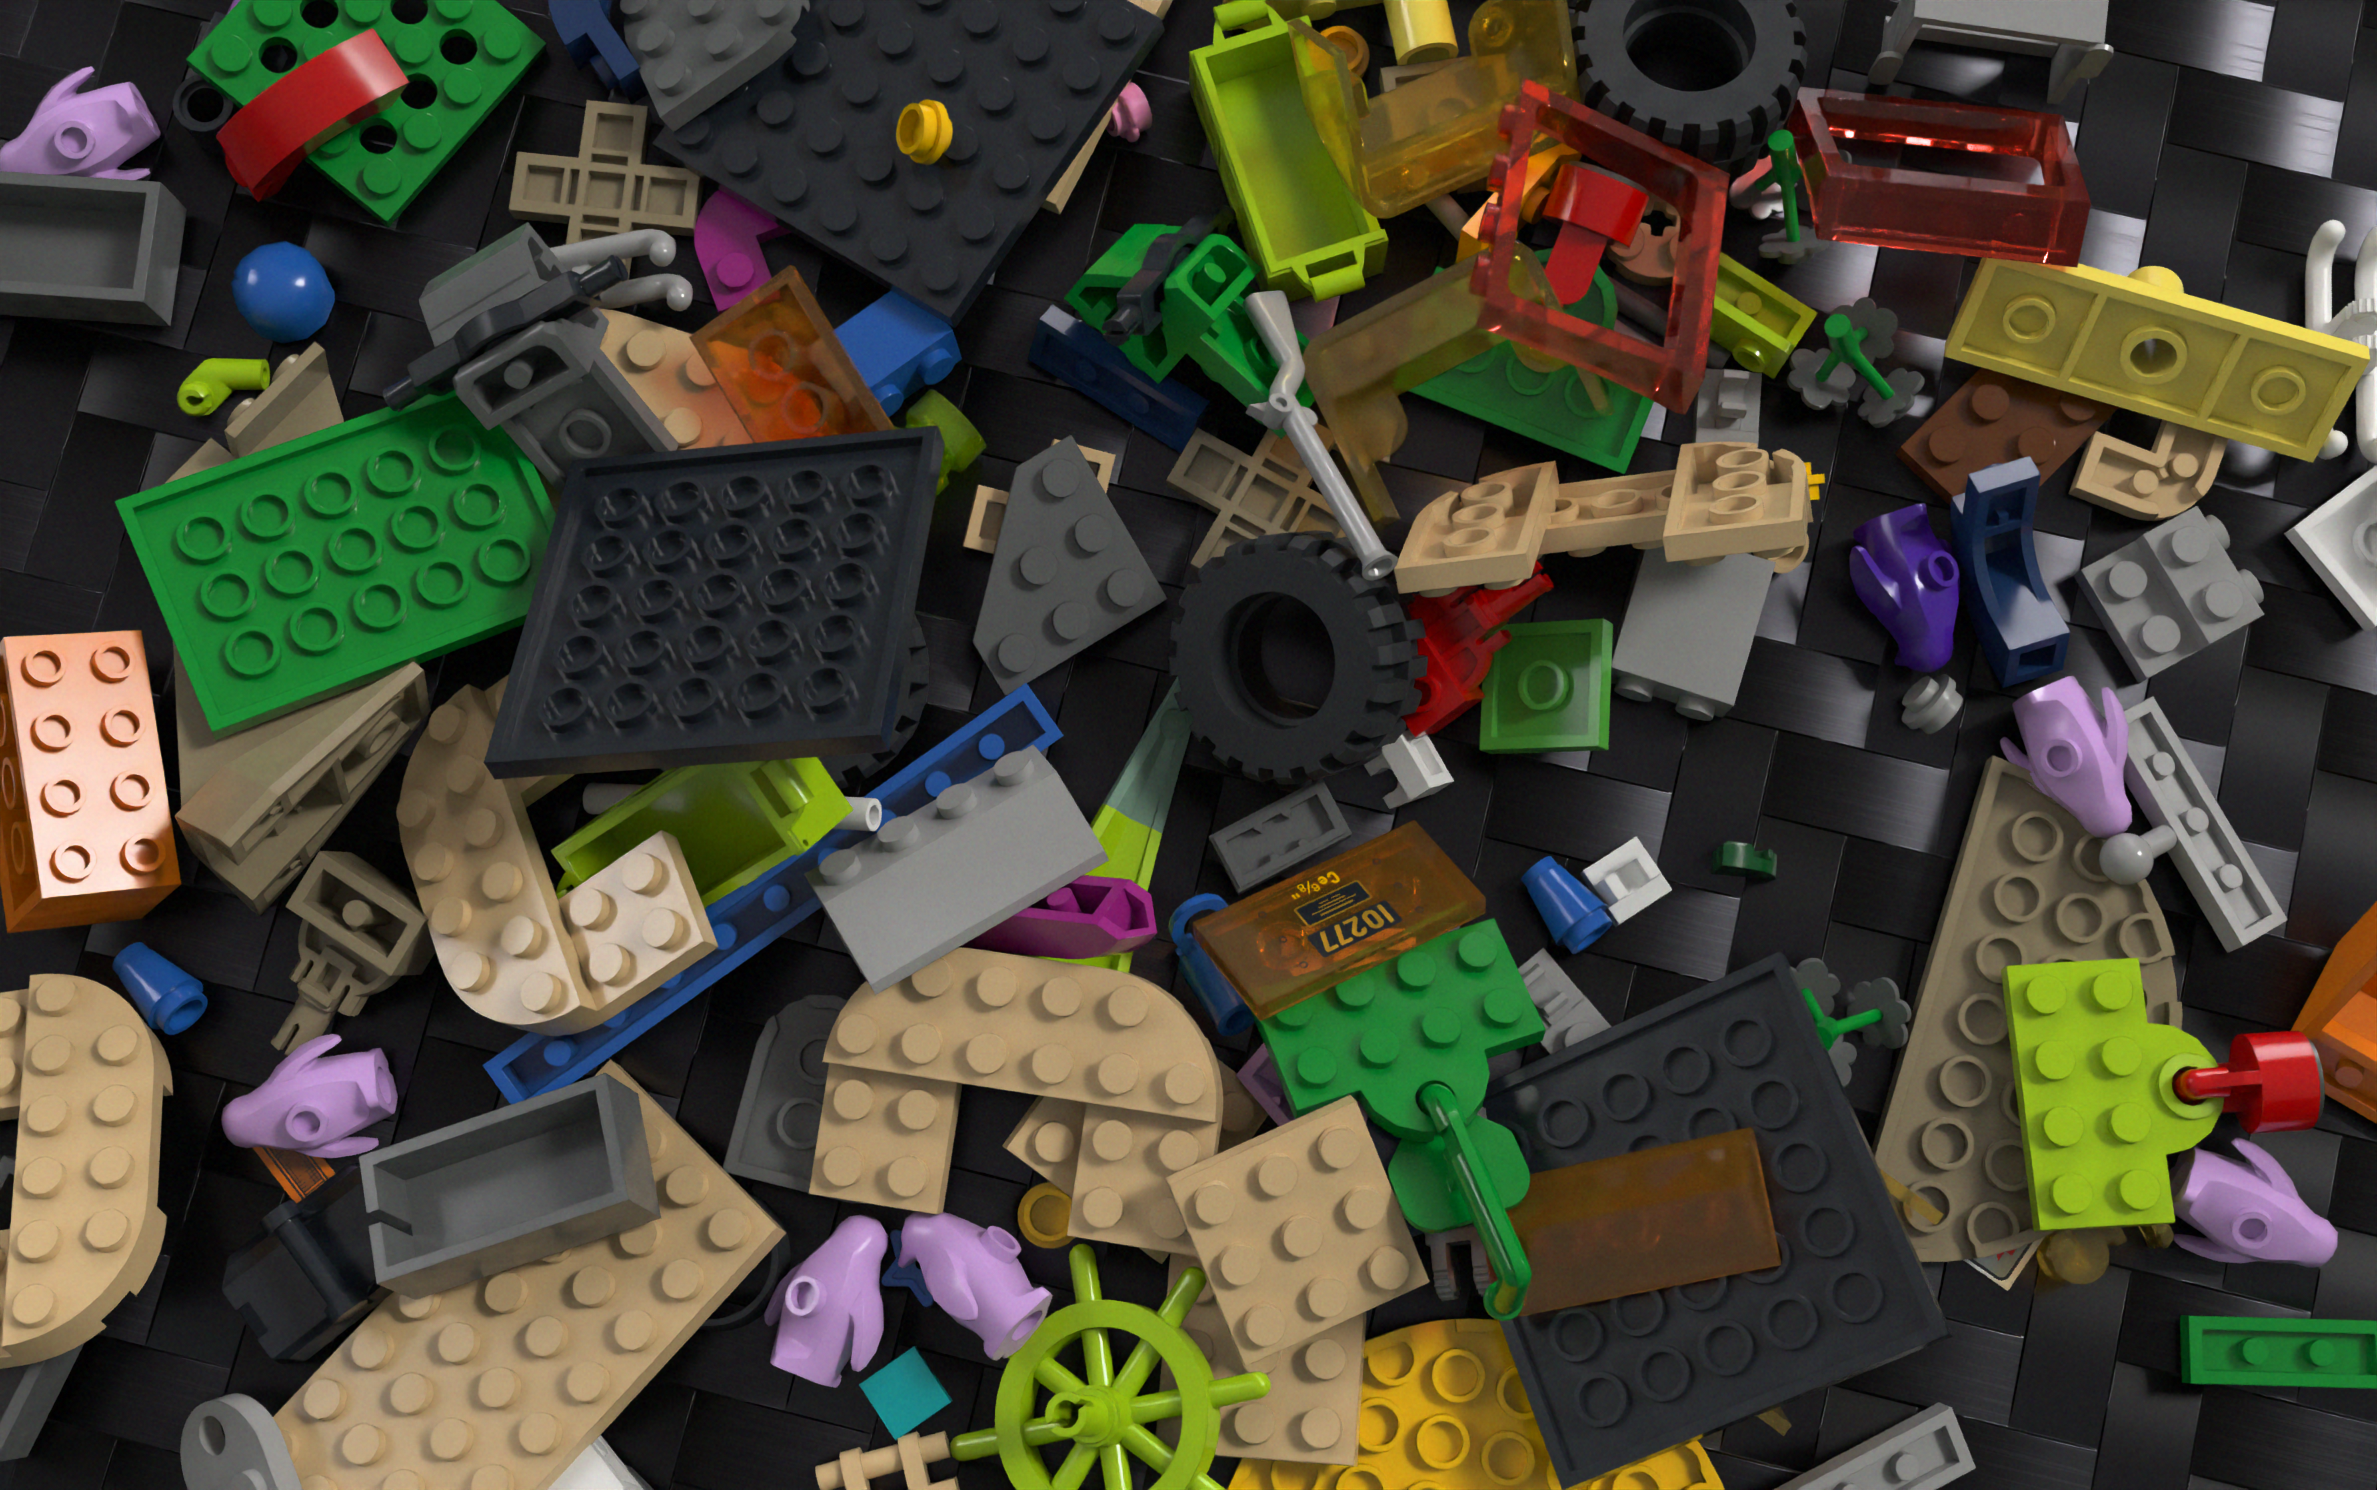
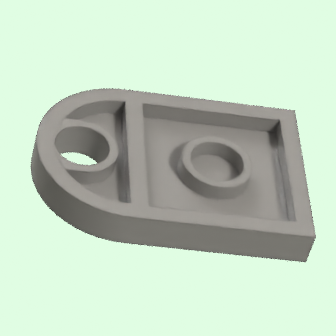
M239 1393L228 1394L200 1404L187 1418L181 1437L180 1455L183 1476L188 1490H303L277 1423L271 1414L255 1399Z

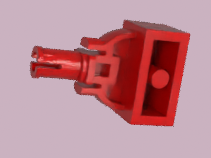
M1537 560L1532 576L1543 569ZM1537 574L1521 587L1520 585L1528 579H1524L1520 584L1511 588L1501 590L1485 588L1478 590L1474 594L1471 593L1479 588L1477 585L1460 586L1454 592L1440 597H1423L1420 594H1412L1415 601L1407 607L1412 620L1423 619L1426 637L1417 639L1418 655L1428 656L1427 676L1416 678L1414 688L1422 692L1418 708L1415 713L1401 716L1414 737L1437 733L1485 698L1479 685L1491 668L1494 653L1513 640L1508 630H1501L1484 642L1485 638L1504 627L1510 617L1540 595L1554 588L1548 574L1543 576Z

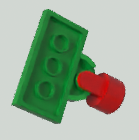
M1570 161L1569 164H1562L1542 213L1544 219L1562 227L1554 247L1531 253L1528 252L1508 267L1496 288L1437 266L1391 385L1624 475L1672 356L1613 334L1618 311L1614 286L1598 263L1606 244L1621 249H1630L1650 199L1645 194L1646 189L1628 178L1594 165L1579 161Z

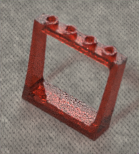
M1523 77L1514 103L1504 102L1495 133V140L1506 142L1507 145L1505 153L1495 152L1486 185V190L1497 192L1498 197L1496 204L1487 202L1478 231L1477 241L1489 244L1487 256L1477 255L1469 283L1468 293L1480 296L1475 326L1600 375L1649 398L1675 413L1685 415L1705 379L1730 174ZM1533 130L1540 131L1618 174L1640 184L1649 192L1672 205L1679 213L1680 229L1664 348L1519 298L1510 291L1508 279Z
M1799 88L1788 127L1794 138L1795 150L1808 193L1817 239L2078 267L2091 201L2063 115L2024 111L2018 108L2003 109L1966 105L1959 102L1947 103L1910 99L1896 95L1882 96L1845 92L1838 89ZM1832 136L2030 157L2040 163L2045 185L1853 165L1841 159Z

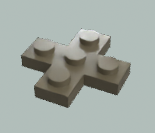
M587 100L579 158L517 152L509 211L514 219L569 224L566 245L644 229L662 230L671 235L694 237L695 225L701 209L704 180L685 168L645 165L652 120L648 106ZM632 258L622 259L628 271L627 280H629Z
M1316 423L1314 429L1329 453L1336 442L1337 433ZM1196 428L1166 480L1168 488L1218 514L1190 563L1192 571L1198 573L1199 569L1212 557L1224 556L1226 547L1242 540L1257 539L1263 535L1317 530L1332 532L1335 538L1347 537L1323 495L1309 488L1313 478L1287 434L1280 439L1268 428L1251 457L1202 429Z

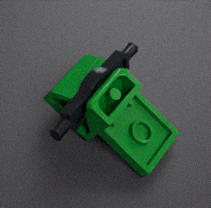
M1222 205L1216 208L1213 214H1195L1183 227L1166 226L1165 224H1134L1082 275L1064 299L1079 312L1087 324L1103 333V338L1109 344L1117 346L1124 352L1132 365L1146 372L1158 384L1187 353L1201 366L1203 372L1211 380L1220 383L1246 408H1248L1249 404L1267 402L1270 387L1279 369L1242 307L1243 301L1249 295L1256 293L1248 284L1262 268L1226 236L1237 225V220H1233L1236 217L1235 210L1230 206ZM1295 328L1305 365L1304 378L1295 397L1301 407L1309 408L1340 368ZM1254 418L1257 422L1264 425L1262 421ZM1284 428L1279 430L1271 429L1280 439L1287 434Z

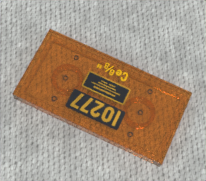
M1413 820L1193 922L1194 939L1256 1017L1262 1021L1485 914L1486 898L1420 825Z

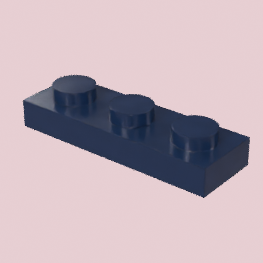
M1053 304L1039 319L1028 360L1182 454L1196 428L1201 427L1211 401L1168 375L1158 384L1146 372L1132 365L1126 354L1117 346L1109 344L1103 338V335Z

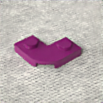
M718 190L708 199L699 213L695 225L694 243L717 310L723 320L780 299L760 244L791 233V231Z

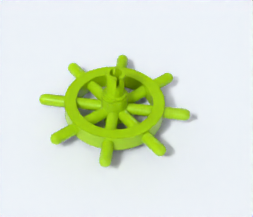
M1076 1245L1069 1253L1076 1304L1058 1310L1045 1318L1026 1343L1017 1352L1007 1357L1010 1360L1001 1378L997 1393L995 1427L956 1436L950 1443L951 1455L958 1461H968L1000 1454L1005 1471L1016 1490H1078L1100 1455L1105 1490H1133L1127 1455L1128 1449L1162 1475L1148 1490H1226L1207 1475L1215 1456L1219 1439L1220 1407L1265 1397L1271 1389L1269 1377L1261 1371H1254L1215 1380L1203 1352L1191 1336L1180 1327L1205 1288L1207 1279L1201 1268L1196 1266L1186 1268L1181 1273L1160 1309L1156 1311L1135 1303L1102 1300L1095 1253L1089 1245ZM1107 1329L1125 1330L1141 1338L1116 1379ZM1080 1337L1082 1338L1089 1385L1054 1360L1064 1348ZM1162 1356L1170 1367L1178 1388L1137 1396ZM1040 1384H1043L1056 1395L1048 1402L1045 1416L1034 1419L1038 1389ZM1182 1415L1181 1435L1176 1451L1144 1428L1145 1423ZM1073 1438L1076 1443L1053 1478L1043 1462L1038 1446Z

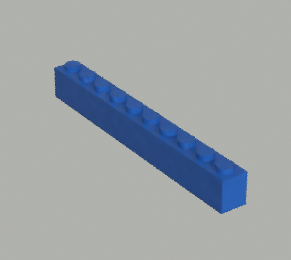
M1027 683L1023 684L863 798H876L881 804L882 818L876 831L831 829L806 852L799 856L795 854L761 874L756 880L746 886L742 885L705 908L704 910L719 946L717 949L596 1027L562 1036H545L529 1032L482 1066L511 1105L571 1085L822 906L804 874L819 866L828 855L838 850L853 847L876 834L888 821L897 817L907 816L936 800L938 795L946 788L966 783L994 767L995 763L1006 754L1022 751L1033 744L1041 752L1064 735Z

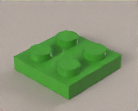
M1605 619L1506 624L1485 638L1484 642L1497 632L1508 630L1513 640L1494 653L1491 668L1482 681V692L1485 698L1482 699L1481 751L1488 754L1605 751L1609 749L1613 624Z

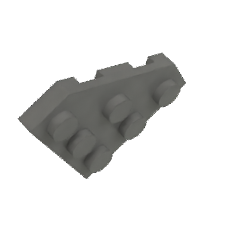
M1072 435L1067 436L1014 468L1008 492L1009 496L987 576L985 592L971 642L1004 696H1007L1023 684L1032 681L1167 599Z

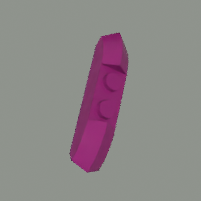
M1083 875L960 947L1060 959H1087L1126 954L1141 948L1157 934L1152 896L1130 879Z

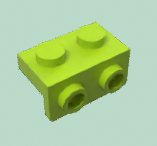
M1714 247L1708 252L1691 279L1687 280L1669 311L1671 315L1679 319L1681 325L1692 335L1702 339H1712L1731 351L1734 359L1741 366L1753 372H1763L1772 379L1776 377L1818 314Z

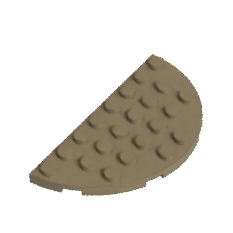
M1996 756L1990 757L1985 763L1908 1023V1039L1905 1045L1901 1047L1871 1148L1920 1262H1950L1984 1258L2020 1248L2055 1232H2034L2001 969L2008 965L2139 958L2148 1023L2175 1026L2182 1030V1002H2177L2176 979L2171 956L2175 955V950L2164 915L2146 879L2132 885H2122L2111 881L2103 873L2099 863L2101 848L2108 839L2093 836L2065 808L2052 798L2039 792L2041 790L2035 785L2030 775L2031 771Z

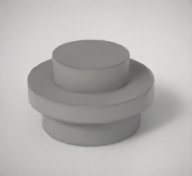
M1946 674L1934 679L1930 676H1925L1918 680L1903 698L1902 704L1906 709L1904 710L1902 721L1910 729L1920 728L1926 734H1933L1940 730L1954 717L1962 704V696L1955 691L1956 682Z

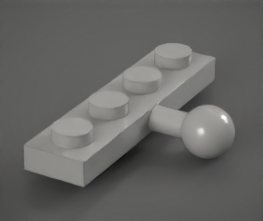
M2152 696L2124 711L2129 726V736L2123 779L2153 829L2141 836L2131 833H2120L2109 838L2102 846L2099 855V863L2103 873L2115 883L2122 885L2136 884L2148 876L2153 867L2154 858L2167 852L2227 953L2243 947L2287 921V917L2154 697Z
M1938 1402L1773 1490H1936L1976 1467L1952 1407Z

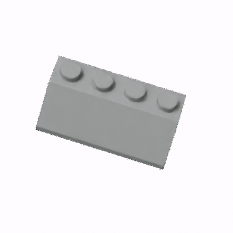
M1033 744L1022 751L1006 754L995 763L994 767L966 783L946 788L938 795L936 800L913 813L888 821L876 834L853 847L833 852L819 866L804 875L837 935L873 992L877 995L1109 861L1057 771Z

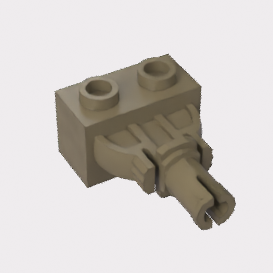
M318 852L285 906L303 918L298 936L300 959L289 975L292 981L298 983L297 987L299 989L297 992L299 997L280 1030L273 1036L271 1044L278 1050H283L287 1046L288 1048L284 1054L289 1056L299 1045L322 1036L336 1012H341L347 1016H358L369 996L388 989L402 976L422 975L436 950L427 925L429 920L424 916L418 895L352 852Z

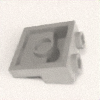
M2198 506L2150 530L2134 542L2081 569L2074 575V578L2138 683L2147 680L2264 615L2258 605L2264 599L2259 581L2246 569L2237 571L2225 551L2230 546V538L2225 526L2214 515L2204 517Z

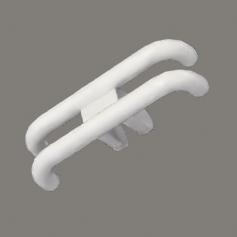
M2329 220L2318 229L2308 251L2305 270V328L2369 347L2370 361L2356 384V434L2362 456L2370 462L2377 464V226L2370 230L2362 242L2358 253L2354 279L2355 301L2348 303V306H2345L2332 319V263L2337 246L2344 238L2346 230L2340 221ZM2332 428L2317 456L2326 460L2341 455L2348 445L2347 436L2343 432L2334 431Z

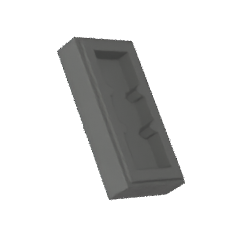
M1321 778L1210 835L1208 840L1239 896L1350 838L1352 832L1324 780Z

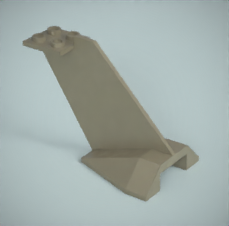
M314 342L302 355L293 354L286 358L275 371L272 384L257 399L248 398L244 400L231 413L227 421V428L224 430L230 452L210 438L165 484L344 422L329 374L325 349ZM173 641L181 809L175 815V818L192 853L258 916H261L304 870L430 712L424 669L419 664L417 665L415 662H412L386 677L215 740Z

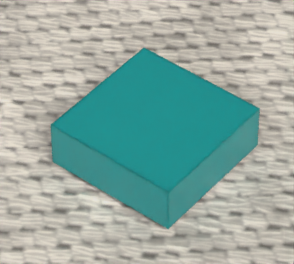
M917 1346L912 1347L859 1384L895 1441L952 1402V1399Z

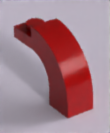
M371 28L314 57L265 89L223 126L216 135V139L223 147V152L226 155V164L232 177L242 187H248L257 202H260L278 193L296 166L318 147L353 125L392 107L409 81L374 28Z

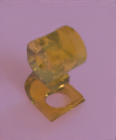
M2169 1224L2137 1226L2145 1239L2146 1246L2151 1249L2165 1250L2173 1241L2174 1234ZM2121 1227L2055 1231L2045 1236L2038 1246L2037 1260L2040 1268L2049 1278L2057 1282L2084 1285L2096 1281L2104 1274L2109 1264L2107 1245L2119 1246L2127 1242V1238Z

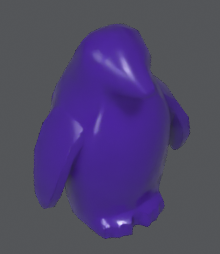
M1921 503L1873 518L1853 530V537L1861 546H1855L1851 550L1850 575L1856 594L1898 643L1899 650L1894 659L1895 664L1907 666L1918 672L1932 673L1941 669L1951 659L1961 574L1951 544L1945 539L1940 538L1937 540L1929 525L1926 504Z

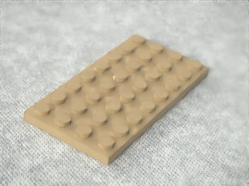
M609 1060L595 1076L607 1073L638 1093L661 1218L417 1300L394 1291L374 1309L273 1417L282 1433L302 1489L547 1490L590 1444L594 1443L781 1240L786 1232L621 1066Z

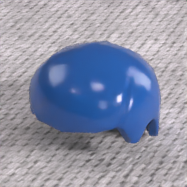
M287 241L262 245L241 259L234 270V279L231 281L233 298L238 311L252 330L262 338L283 344L307 339L326 324L335 302L334 290L328 281L322 265L311 255L309 250Z

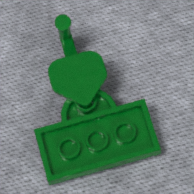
M1495 919L1482 921L1251 994L1249 1008L1294 1118H1300L1351 1095L1356 1101H1359L1372 1122L1393 1136L1402 1138L1389 1164L1387 1177L1404 1218L1413 1227L1426 1233H1443L1474 1223L1498 1279L1485 1290L1483 1297L1484 1307L1487 1313L1496 1320L1508 1321L1517 1317L1522 1310L1531 1282L1532 1272L1506 1211L1517 1207L1524 1200L1530 1185V1173L1512 1132L1500 1124L1477 1115V1113L1482 1108L1490 1075L1487 1059L1543 1041L1546 1029Z

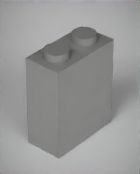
M1664 546L1654 549H1641L1612 643L1611 683L1616 684L1614 691L1624 697L1637 701L1649 702L1652 696L1677 703L1675 708L1677 712L1698 720L1711 721L1714 715L1723 717L1734 706L1776 562L1741 553L1725 555L1723 560L1711 565L1690 566L1684 560L1666 562Z

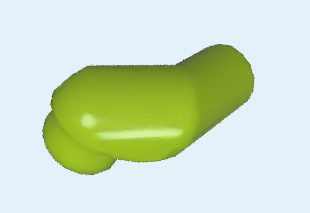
M207 359L182 383L177 393L178 406L187 415L198 417L209 415L215 411L235 390H266L270 383L268 361L266 359Z

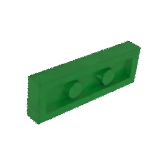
M2180 1315L2182 1383L2377 1389V1321Z

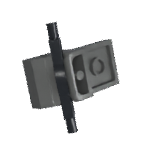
M528 222L427 283L419 298V303L435 349L407 365L410 375L383 389V397L387 405L393 411L398 410V412L403 411L404 408L428 394L444 396L455 390L456 395L487 430L500 424L561 496L572 460L675 451L679 445L600 349V344L609 325L608 319L598 308L602 304L600 294L628 279V271L622 260L617 256L610 255L606 260L582 274L567 271Z

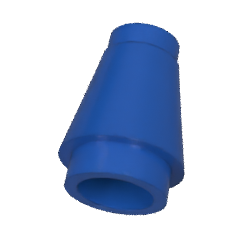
M1551 856L1537 862L1522 876L1521 881L1528 888V892L1557 946L1565 944L1572 954H1576L1600 938L1612 925L1613 921L1605 913L1608 905L1561 865H1558Z
M136 942L127 946L114 959L112 969L119 975V979L152 1029H162L168 1035L178 1034L192 1026L204 1013L208 999L202 993V983L155 951L149 949L144 943Z

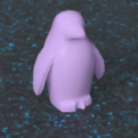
M92 66L85 67L68 75L52 86L39 103L27 128L17 138L5 143L0 150V171L141 180L150 174L149 169L118 170V167L160 137L161 132L153 115L147 108L146 102L136 86L131 82L110 85L90 92L76 94L78 87L95 71Z
M2068 676L2034 690L2012 704L2028 756L2023 754L2005 736L2000 740L2001 749L2009 762L2031 771L2030 775L2035 785L2042 791L2041 793L2055 800L2076 817L2085 830L2096 838L2109 839L2114 835L2125 832L2132 822L2131 805L2125 794L2123 769L2128 753L2129 726L2121 703L2109 687L2102 688V699L2106 719H2104L2089 696L2078 684L2075 677Z
M336 1034L319 1036L299 1045L276 1066L269 1079L248 1095L235 1098L223 1108L221 1121L226 1137L235 1146L297 1151L308 1156L323 1158L352 1156L374 1149L379 1145L378 1138L348 1137V1135L395 1114L398 1094L393 1075L389 1071L388 1061L382 1049L375 1048L368 1052L318 1058V1056L330 1050L342 1040Z
M2235 1138L2231 1141L2236 1149L2252 1165L2211 1151L2202 1150L2196 1145L2181 1152L2178 1156L2177 1163L2169 1171L2174 1214L2207 1236L2203 1238L2193 1235L2175 1234L2173 1240L2180 1247L2218 1262L2248 1263L2262 1261L2293 1263L2305 1267H2320L2334 1255L2338 1244V1232L2328 1220L2316 1215L2298 1196L2293 1181L2273 1156L2255 1143L2242 1138Z
M915 1211L905 1219L901 1234L902 1248L898 1260L899 1267L905 1268L915 1261L919 1262L927 1290L933 1296L934 1301L956 1322L975 1332L984 1340V1351L989 1358L997 1361L1001 1357L1005 1359L1017 1352L1043 1322L1053 1296L1043 1286L1035 1289L1031 1286L1020 1262L1016 1258L1021 1252V1247L1017 1240L999 1227L990 1226L986 1230L946 1212L931 1214Z
M868 1215L848 1217L839 1224L833 1234L815 1249L805 1261L792 1268L779 1282L764 1313L765 1322L768 1326L774 1325L780 1319L770 1358L772 1365L815 1383L837 1388L842 1378L841 1371L850 1357L853 1371L859 1372L867 1366L877 1351L884 1331V1312L879 1278L881 1260L889 1250L888 1235L877 1219Z

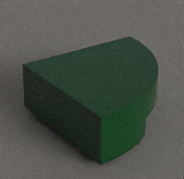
M1726 841L1712 852L1711 874L1776 879L1777 855L1770 849L1754 851L1752 844Z

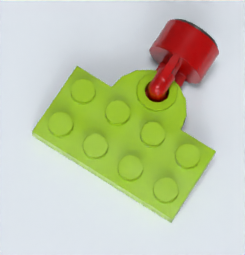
M2139 958L2008 965L2001 969L2034 1232L2167 1225L2174 1223L2175 1215L2166 1156L2183 1152L2195 1146L2211 1133L2220 1114L2235 1113L2241 1127L2249 1134L2311 1130L2322 1115L2325 1085L2321 1061L2312 1041L2300 1031L2238 1034L2231 1044L2229 1062L2216 1063L2213 1056L2197 1038L2175 1026L2148 1023Z

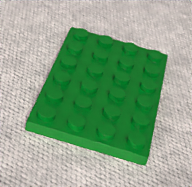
M455 390L444 396L428 394L407 406L401 412H398V410L393 411L390 407H386L115 501L215 740L386 677L412 662L418 665L524 625L556 518L554 508L533 462L500 424L487 430L456 395Z

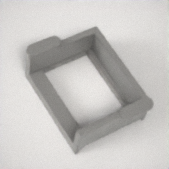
M1901 0L1892 17L1885 16L1881 53L1868 73V81L1876 85L1890 84L1902 66L1903 58L1914 39L2052 58L2047 103L2059 105L2078 78L2088 79L2097 77L2113 57L2114 48L2111 45L2104 44L2109 0Z

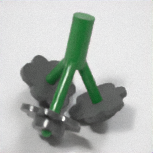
M1777 130L1768 138L1770 155L1767 158L1757 159L1755 168L1739 178H1733L1730 174L1734 182L1730 184L1727 190V197L1732 206L1740 210L1748 209L1750 215L1756 220H1764L1771 212H1784L1785 228L1780 230L1779 233H1772L1762 237L1759 255L1763 258H1777V261L1782 264H1799L1812 259L1814 253L1827 249L1829 243L1825 229H1809L1807 226L1799 225L1797 206L1807 212L1818 209L1822 213L1831 214L1838 208L1839 199H1847L1854 193L1857 186V178L1855 173L1849 170L1852 163V157L1849 152L1844 150L1835 151L1827 144H1817L1808 153L1807 164L1801 165L1797 162L1792 133L1787 130ZM1795 183L1798 184V185H1800L1799 188H1798V190H1797V192H1796V196H1795V188H1794V184H1795Z
M1869 297L1858 299L1853 306L1840 305L1831 312L1824 326L1831 350L1822 348L1814 353L1808 349H1798L1794 351L1789 359L1792 371L1787 377V383L1791 389L1800 392L1802 401L1814 410H1823L1830 403L1835 406L1844 405L1850 397L1848 389L1851 388L1856 379L1853 369L1858 370L1870 384L1864 391L1863 399L1866 402L1859 407L1858 415L1862 420H1868L1875 428L1884 427L1891 421L1898 420L1907 414L1915 403L1914 395L1924 385V378L1917 371L1908 373L1904 368H1897L1887 378H1882L1872 366L1876 357L1886 358L1892 354L1894 342L1890 337L1898 329V318L1890 309H1877L1876 303Z
M1808 958L1800 962L1796 968L1791 967L1844 1088L1850 1083L1852 1076L1850 1065L1855 1062L1857 1057L1856 1048L1848 1042H1843L1844 1033L1853 1030L1863 1032L1864 1042L1871 1048L1884 1045L1890 1049H1897L1907 1042L1908 1031L1904 1023L1910 1020L1911 1009L1905 1001L1899 998L1898 987L1891 979L1881 977L1875 979L1872 983L1867 981L1857 983L1853 990L1856 1000L1848 1005L1847 1018L1836 1021L1827 1016L1834 1009L1835 1004L1832 996L1840 990L1841 985L1838 978L1833 974H1828L1825 963L1818 958Z

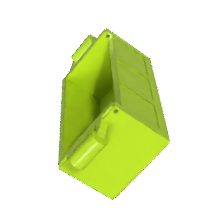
M1235 0L1213 7L1216 21L1213 44L1189 52V90L1230 207L1236 212L1235 220H1237V227L1246 253L1262 268L1255 276L1260 292L1282 290L1286 293L1288 302L1313 295L1315 302L1318 303L1365 288L1364 278L1383 273L1389 239L1385 229H1380L1362 178L1361 168L1358 160L1355 159L1337 109L1334 93L1330 90L1312 39V25L1308 15L1284 22L1278 13L1265 3V0ZM1268 17L1269 26L1227 39L1224 38L1222 31Z
M817 757L672 767L604 810L551 850L566 872L557 886L556 896L559 900L573 890L570 885H573L574 888L578 887L657 832L663 830L677 837L705 909L742 885L746 886L756 880L761 874L795 854L799 856L806 852L854 809Z

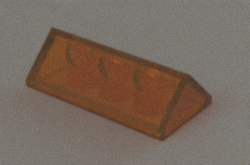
M789 265L689 337L753 443L895 430L795 266Z
M1751 1127L1530 1174V1185L1524 1200L1515 1208L1506 1211L1532 1272L1531 1282L1523 1307L1517 1317L1781 1265L1755 1133Z

